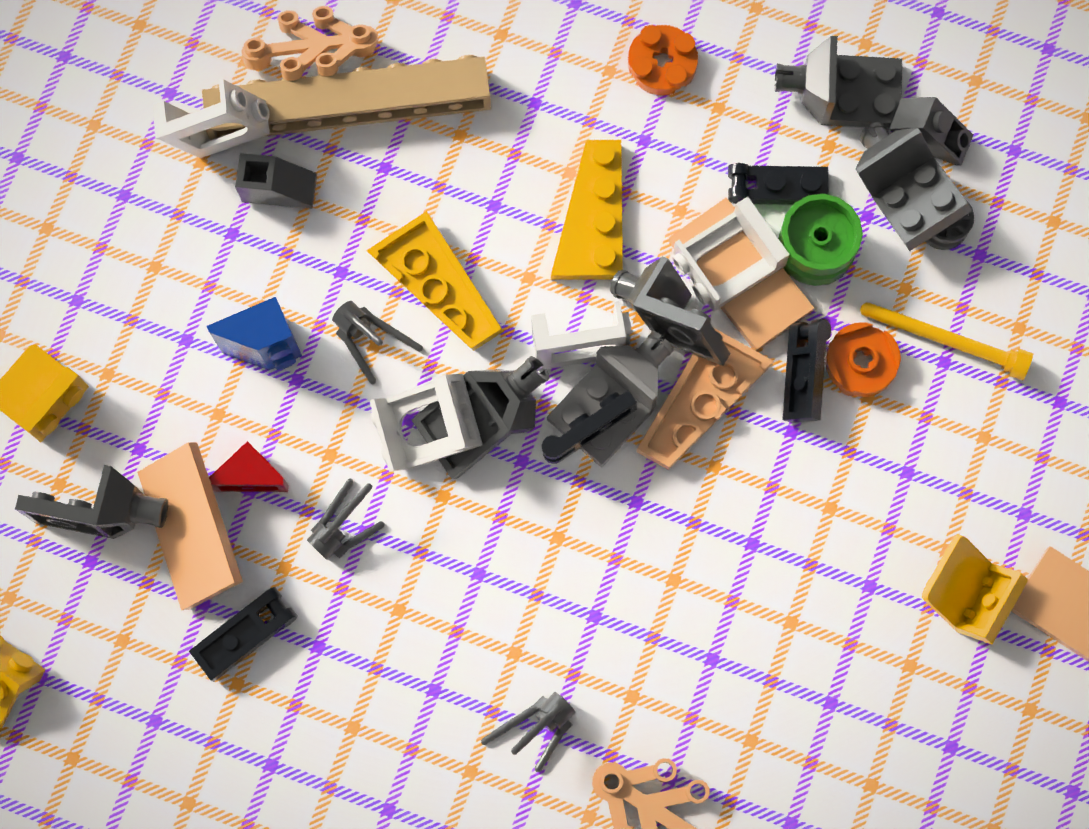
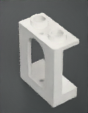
M225 79L219 80L221 103L194 113L184 111L166 101L152 105L155 139L198 158H203L270 134L268 123L270 113L265 100ZM226 123H237L246 126L244 129L213 140L209 139L206 132L209 128Z
M746 197L736 203L732 214L682 244L680 239L677 240L674 244L672 261L681 275L687 274L694 283L692 288L698 300L703 305L708 303L714 312L784 268L790 254L749 197ZM743 231L762 259L725 283L712 286L697 265V261L703 255Z
M620 301L614 302L613 326L549 336L546 313L531 315L535 357L544 365L539 370L595 362L596 352L601 348L596 346L629 345L630 334H632L629 313H622Z
M444 374L433 378V382L388 398L369 400L372 408V422L378 430L382 444L381 455L388 466L389 472L408 470L483 445L463 374ZM439 401L448 437L421 446L410 444L402 433V422L406 414L414 409Z

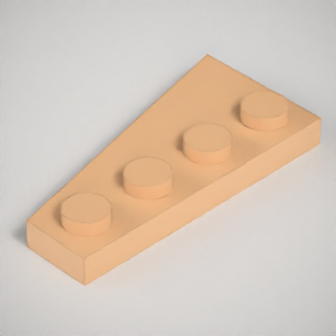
M715 329V331L722 335V341L731 353L724 366L693 354L639 444L637 453L669 470L773 365V360Z

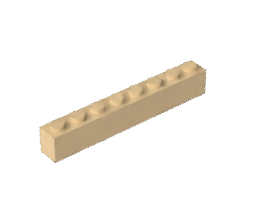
M463 55L457 60L448 61L429 59L422 64L414 65L394 63L387 68L380 69L359 67L352 72L336 73L332 76L318 74L313 77H301L295 81H288L284 78L279 81L270 82L251 80L245 85H236L266 101L270 113L268 119L270 134L265 136L491 110L485 56L477 57L476 55ZM219 84L212 86L211 89H202L203 109L221 103ZM226 123L209 128L206 132L209 139L213 140L244 129L246 126L237 123Z

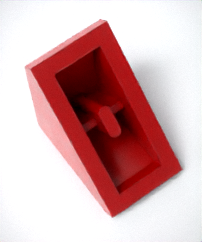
M248 441L209 476L214 492L289 491V485L284 477Z

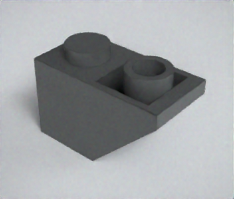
M937 97L901 98L889 128L892 132L918 128L933 156L954 165H962L974 135Z
M240 153L235 188L243 203L313 209L317 173L276 156Z

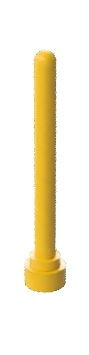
M869 302L862 304L860 308L861 314L865 317L1004 366L1003 370L1009 372V376L1022 381L1025 379L1034 353L1019 348L1018 351L1011 349L1010 352H1006Z

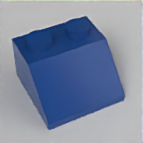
M276 296L206 326L223 354L266 370L274 368L276 370L286 369L294 365L297 358L302 357V353Z

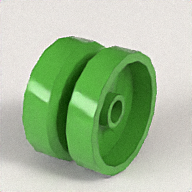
M827 194L808 195L793 204L784 217L778 237L790 254L784 267L788 275L800 283L812 286L831 284L845 275L853 264L863 236L860 218L853 207L841 198Z

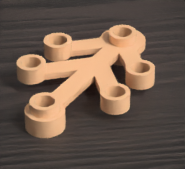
M320 6L312 12L315 27L328 29L337 34L335 36H326L301 23L297 12L286 10L281 12L277 18L280 31L287 34L291 33L303 40L266 44L260 38H251L244 43L241 53L245 67L250 70H262L268 67L272 57L303 53L298 58L288 57L281 61L282 77L288 81H295L301 78L303 72L315 61L320 75L332 76L338 72L339 67L352 55L356 57L371 55L376 50V45L379 41L378 33L373 27L360 24L352 27L334 18L332 8ZM331 49H338L335 53L327 52Z
M668 758L658 760L655 765L628 771L618 763H605L597 768L592 778V786L596 795L608 801L614 829H632L627 825L623 800L637 808L642 829H658L656 821L667 829H697L665 807L686 802L701 804L710 795L709 786L702 780H694L688 786L645 795L633 787V785L655 779L664 783L671 781L676 776L677 767ZM662 763H667L672 768V774L668 778H663L658 774V766ZM615 775L619 779L618 787L608 789L604 784L606 776ZM699 784L704 788L705 795L702 799L692 797L690 790L693 785Z

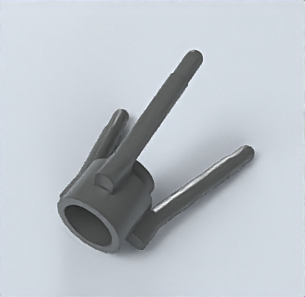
M352 300L342 304L332 317V321L339 327L336 335L345 343L370 384H375L376 379L351 339V336L357 339L365 334L374 343L381 346L383 340L369 328L370 322L416 351L421 352L423 350L422 345L373 315L365 306L359 308Z
M347 479L320 521L310 530L312 534L306 540L326 560L333 554L340 559L350 548L372 536L385 526L383 521H379L346 542H341L346 536L338 528L373 488L371 483H367L335 520L331 522L330 519L354 483L353 479Z
M554 691L548 698L542 695L534 705L483 737L481 744L486 745L540 711L536 715L538 722L511 749V753L517 755L544 728L550 732L557 728L534 768L536 772H541L563 735L573 726L569 719L576 712L557 692Z

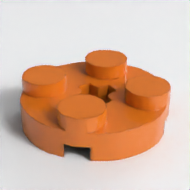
M647 25L642 28L640 34L632 41L628 51V69L636 80V84L650 94L661 96L673 94L675 90L690 84L696 74L698 65V52L692 35L670 25ZM664 53L668 55V58L672 59V63L666 62L664 67L658 66V60L654 57Z
M866 322L853 323L839 330L830 342L825 357L826 370L831 381L839 387L844 395L869 397L884 391L896 377L901 362L900 350L893 336L884 330L883 332L879 328L873 327V324ZM862 351L864 356H871L872 361L868 363V368H862L854 363L853 360L857 357L856 352Z

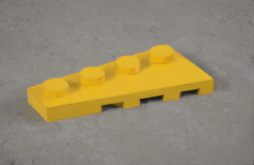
M621 140L585 141L550 275L551 280H612L618 271L623 270Z
M427 211L366 250L473 351L504 332Z

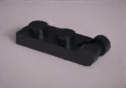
M732 163L728 165V178L731 179V188L728 189V200L733 204L749 197L753 204L793 205L808 195H829L828 167L756 166L745 163ZM746 181H755V189L747 188Z
M816 319L810 324L805 321L795 322L789 328L783 421L790 423L821 421L826 340L830 338L832 333L831 325L827 319Z
M627 390L622 395H619L618 392L609 395L599 404L600 410L591 416L584 413L569 424L571 430L560 437L555 435L546 437L542 442L544 459L551 464L560 463L636 411L637 402L631 393Z
M276 587L265 591L189 650V653L210 681L214 683L280 630L285 629L298 618L292 607L287 608L281 601L282 594ZM269 609L274 618L265 624L259 614Z

